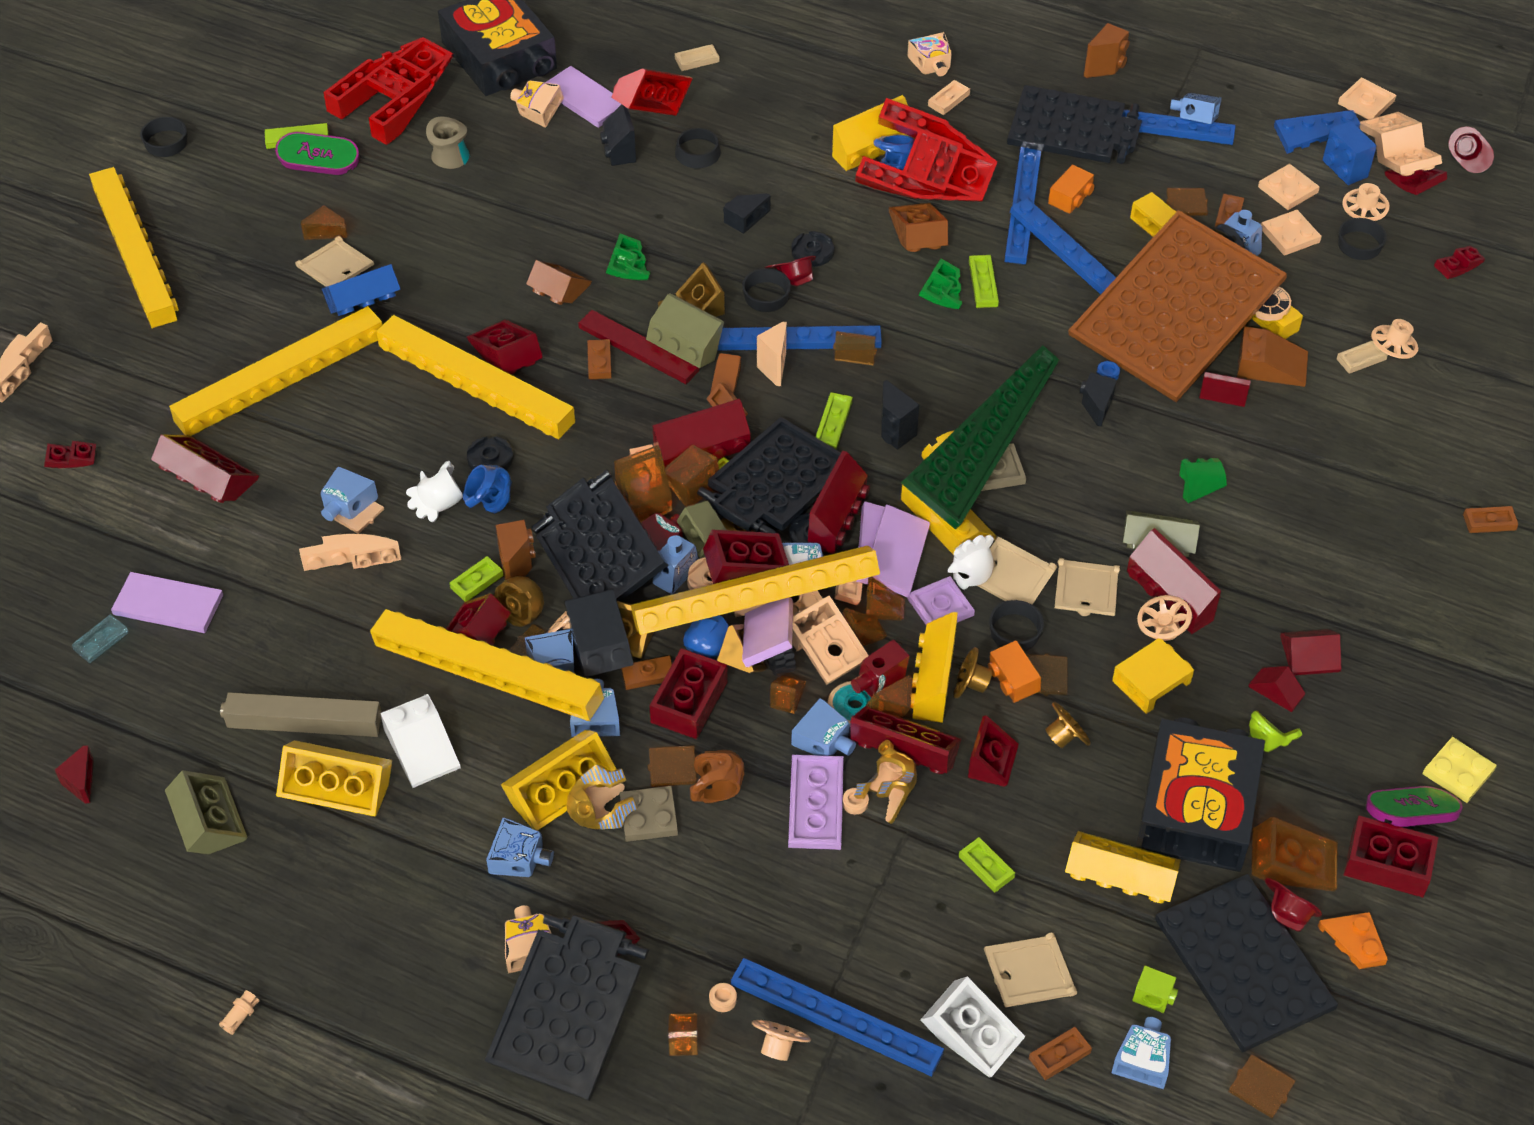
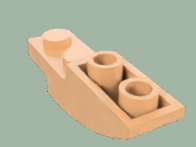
M39 323L26 337L18 334L0 358V402L3 403L31 374L29 365L53 341L47 325Z
M366 534L322 537L323 544L299 549L304 571L352 562L353 569L366 568L401 560L398 541Z

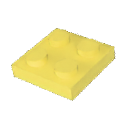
M1452 737L1426 766L1423 775L1468 803L1495 771L1497 765Z

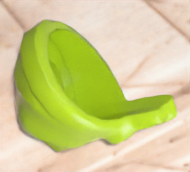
M1257 710L1251 714L1249 724L1250 735L1252 738L1265 740V752H1271L1279 746H1288L1292 740L1302 736L1300 729L1287 733L1281 732Z

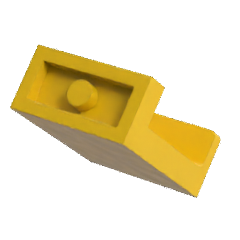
M1158 638L1115 666L1112 681L1147 714L1154 709L1157 699L1181 683L1186 686L1189 685L1192 681L1194 669L1188 661L1183 660L1175 652L1171 645Z

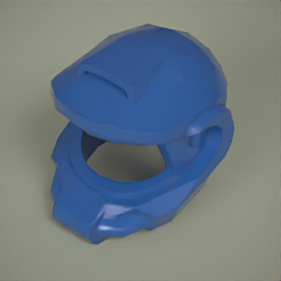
M907 135L882 136L875 139L874 146L886 151L885 157L880 162L903 171L914 144V139Z
M479 465L475 467L468 476L464 488L463 500L466 506L472 508L478 503L483 502L485 510L492 513L500 512L510 501L512 481L509 473L497 465Z
M720 615L694 621L685 632L684 646L688 651L717 661L729 625Z

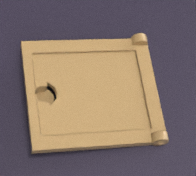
M338 236L334 241L301 261H296L295 264L299 269L327 287L355 277L373 266L374 261L345 243Z
M998 537L990 548L994 565L991 577L985 583L977 586L1004 601L1020 600L1033 604L1057 566L1054 563H1047Z
M1059 558L1055 608L1078 611L1081 616H1088L1090 613L1115 616L1120 566L1084 563ZM1081 602H1088V603H1090V605H1089V606L1086 605V604H1082V605H1081Z
M1049 933L1045 937L984 947L994 976V982L998 986L1005 1008L1071 997L1077 994L1054 933ZM1005 971H1007L1010 974L1011 979L1006 973H1004Z

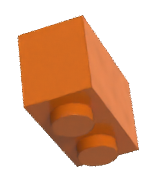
M1072 164L1050 188L1048 204L1070 214L1076 207H1080L1087 195L1090 196L1095 186L1093 184L1094 174Z
M1017 641L990 652L988 668L992 670V676H997L1003 693L1006 696L1009 695L1014 703L1041 691V677Z

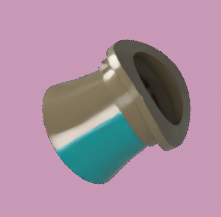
M433 118L426 127L427 139L433 145L432 161L437 166L447 169L463 166L467 163L470 156L464 142V138L467 135V127L453 118Z

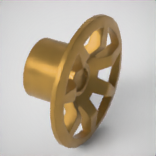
M976 647L967 654L959 670L957 679L963 681L956 684L954 698H959L966 687L983 693L990 682L992 670L976 664L978 658V648Z
M1053 702L1052 705L1059 718L1045 729L1050 738L1060 748L1065 747L1075 737H1078L1086 745H1091L1088 736L1075 719L1061 705Z

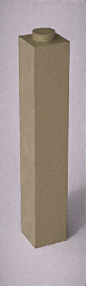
M228 693L226 702H222L220 715L224 718L227 728L378 737L382 720L380 714L382 712L378 701Z

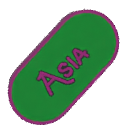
M292 132L284 135L279 139L275 148L278 160L286 168L333 175L345 174L351 168L353 170L360 158L357 145L350 139L305 132Z
M1430 786L1376 790L1368 795L1366 803L1367 811L1374 818L1383 822L1385 819L1390 820L1392 825L1399 827L1452 822L1459 818L1463 808L1462 803L1457 797L1447 791Z

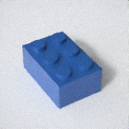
M391 264L322 288L330 313L337 312L338 316L355 311L353 306L356 305L359 308L375 303V298H379V301L394 297L396 296L395 291L400 290Z

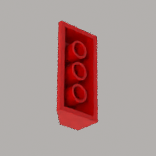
M642 68L619 78L614 86L611 98L628 109L676 116L693 78Z

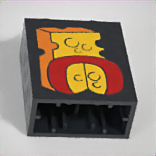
M465 0L438 10L442 43L453 53V57L485 96L501 90H508L514 85L537 76H545L550 71L557 69L555 38L523 0Z
M1161 718L1136 847L1173 858L1241 872L1250 843L1265 740L1252 738L1248 732L1241 729L1219 731L1201 727L1196 721L1189 718H1176L1174 720Z

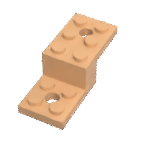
M1400 112L1360 122V130L1375 138L1378 162L1402 176L1412 175L1414 171L1420 169L1431 170L1435 168V165L1442 164L1441 155L1425 148L1421 122Z
M818 590L798 595L799 600L793 603L792 644L796 651L804 649L820 676L828 685L860 666L863 659L869 655L831 597L827 596L823 599ZM830 645H838L842 653L839 656H832L828 652V647Z

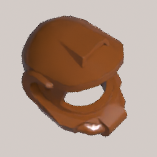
M730 750L705 751V753L695 757L694 768L701 778L695 785L690 787V799L692 801L714 803L730 799L739 793L745 766L738 754ZM711 784L712 788L706 789V787Z

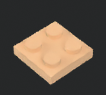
M1361 77L1339 98L1338 104L1348 110H1354L1355 113L1369 120L1379 117L1395 102L1396 95Z
M1291 164L1259 181L1258 186L1287 210L1314 196L1319 191V186Z
M1298 210L1261 223L1264 234L1284 256L1321 241L1322 236Z

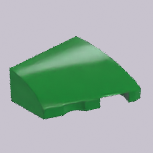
M620 233L606 274L631 280H648L650 272L646 271L645 268L646 259L645 255L641 252V242Z
M941 258L920 291L919 296L944 307L959 309L962 301L959 300V293L961 291V284L959 283L960 269Z
M1198 458L1196 462H1190L1188 459L1181 460L1179 476L1185 481L1183 499L1187 503L1227 485L1225 470L1218 458H1210L1209 460Z

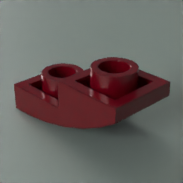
M1467 246L1456 249L1453 256L1437 259L1434 267L1447 279L1474 269L1482 264L1485 258L1476 248Z
M72 441L71 446L47 443L44 467L76 468L93 465L96 444Z

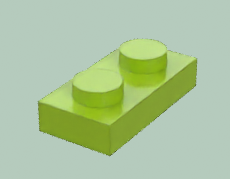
M487 556L450 582V589L467 602L503 577V570Z
M979 837L959 851V858L994 893L1015 877V872Z

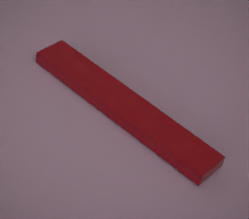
M591 310L578 323L581 330L600 340L610 339V345L684 384H687L700 371L698 367L594 310Z

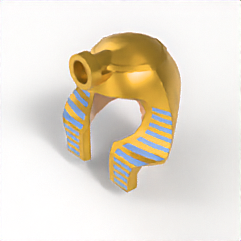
M885 740L878 748V752L882 756L877 761V773L867 783L857 784L854 797L865 799L868 791L877 792L876 795L880 798L889 797L886 821L892 824L916 784L917 771L914 761L909 756L896 751L894 745L889 740Z
M596 765L583 774L568 794L567 811L569 816L582 827L591 829L621 828L624 825L625 818L637 809L633 797L616 803L611 812L606 811L604 806L625 789L623 782L626 781L623 770L606 771L601 765ZM596 784H601V785H604L605 787H600V788H599V787H596Z

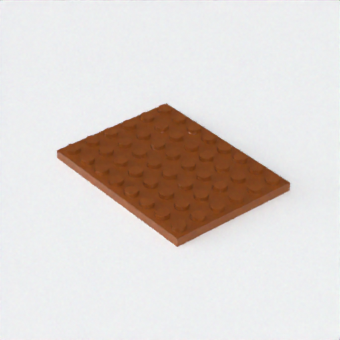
M1178 210L1068 330L1069 335L1177 402L1285 281L1287 273Z

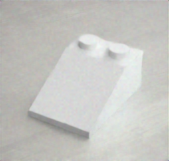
M428 694L380 713L384 731L413 788L461 768L439 714Z
M968 976L955 980L921 1018L925 1026L941 1042L988 1077L994 1075L1025 1038L1022 1032Z

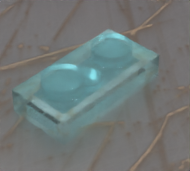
M110 614L75 641L72 647L76 653L91 663L127 635L128 630L125 625Z

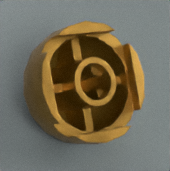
M516 576L507 579L495 590V598L511 612L506 621L514 626L523 627L533 622L542 612L544 606L543 593L540 587L528 577Z

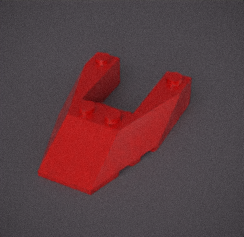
M424 37L400 46L401 50L394 53L390 51L385 52L381 58L374 61L371 59L366 60L324 91L327 112L342 120L376 93L381 92L392 100L369 117L371 136L386 145L402 134L453 58L452 52Z
M886 98L878 118V124L916 139L903 171L863 156L855 176V182L873 189L914 199L982 202L997 161L979 146L968 140L964 134L953 128L948 121Z

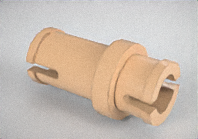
M245 990L241 998L235 999L233 1008L222 1022L219 1023V1026L223 1027L222 1029L227 1033L233 1035L247 1015H252L254 1012L253 1008L259 1003V999L255 998L256 996L251 992Z

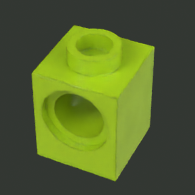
M1144 966L1134 993L1133 1002L1164 1013L1167 1004H1174L1178 989L1174 988L1176 977Z

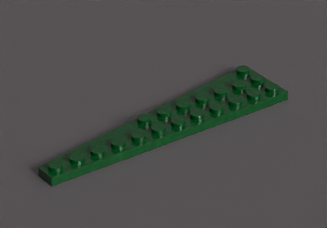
M1042 345L922 461L901 484L949 525L957 529L962 524L1059 362V359Z

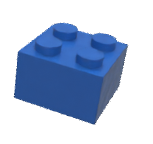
M1348 121L1330 129L1323 161L1347 185H1350L1368 177L1377 145L1352 121Z

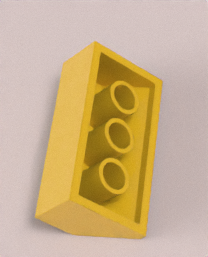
M903 95L892 99L908 106ZM884 103L833 125L832 157L846 171L858 167L863 156L875 159L885 154L886 151L874 146L875 139L882 136L906 135L878 124V118Z
M902 485L901 500L917 517L930 522L929 530L952 554L960 544L967 540H974L979 535L984 537L991 535L996 540L997 536L971 509L962 524L957 529H954Z
M957 612L949 613L927 623L925 633H920L918 647L923 649L922 653H917L915 667L919 668V673H914L912 688H916V694L911 693L909 708H913V719L943 723L955 642Z
M584 730L503 782L501 786L515 810L533 830L538 831L567 811L568 794L575 783L588 770L596 765H601L606 771H615L617 769L597 732ZM596 784V787L600 788L604 787V785Z
M294 740L283 746L276 796L377 816L389 785L392 760Z
M1078 831L1072 843L1065 872L1070 873V877L1076 880L1085 881L1086 878L1097 881L1096 884L1101 887H1119L1126 894L1137 896L1140 893L1149 896L1148 899L1151 901L1164 903V901L1170 902L1181 860Z

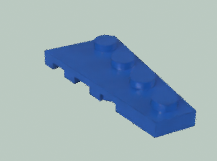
M1354 110L1275 120L1274 128L1288 154L1293 152L1294 148L1301 147L1303 149L1309 147L1312 142L1319 141L1321 143L1327 141L1330 129L1352 121L1359 128L1360 122Z

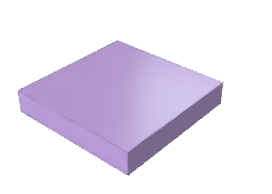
M951 576L910 592L908 596L909 602L925 625L952 612L958 613L957 623L974 616L975 610Z

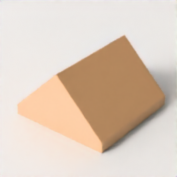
M781 322L757 336V368L776 386H781L786 358L787 322Z

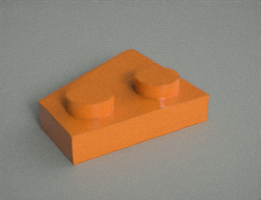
M1370 912L1319 921V929L1322 932L1326 931L1336 941L1335 945L1342 952L1346 953L1359 969L1386 965L1388 959Z

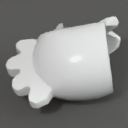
M446 461L440 467L439 472L431 478H428L421 471L419 484L416 487L407 489L406 494L411 497L408 501V507L411 510L417 509L416 515L418 518L424 519L428 516L429 521L433 523L438 518V512L454 506L463 498L461 490L451 475L454 466L450 461Z
M979 535L974 540H967L955 549L953 563L949 567L948 572L953 573V579L956 580L957 585L961 589L965 590L969 586L981 585L991 577L994 567L993 556L989 548L994 540L991 535L986 537ZM958 572L969 575V578H962Z

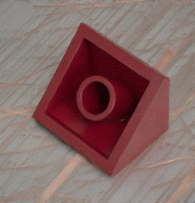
M1204 371L1199 398L1245 407L1251 380Z
M1330 629L1280 634L1287 662L1293 675L1341 671L1340 634Z
M987 715L982 717L970 758L968 778L999 786H1007L1019 744Z

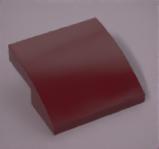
M1435 168L1431 170L1420 169L1414 171L1412 175L1402 176L1398 172L1389 169L1385 171V176L1399 188L1418 195L1447 180V171Z

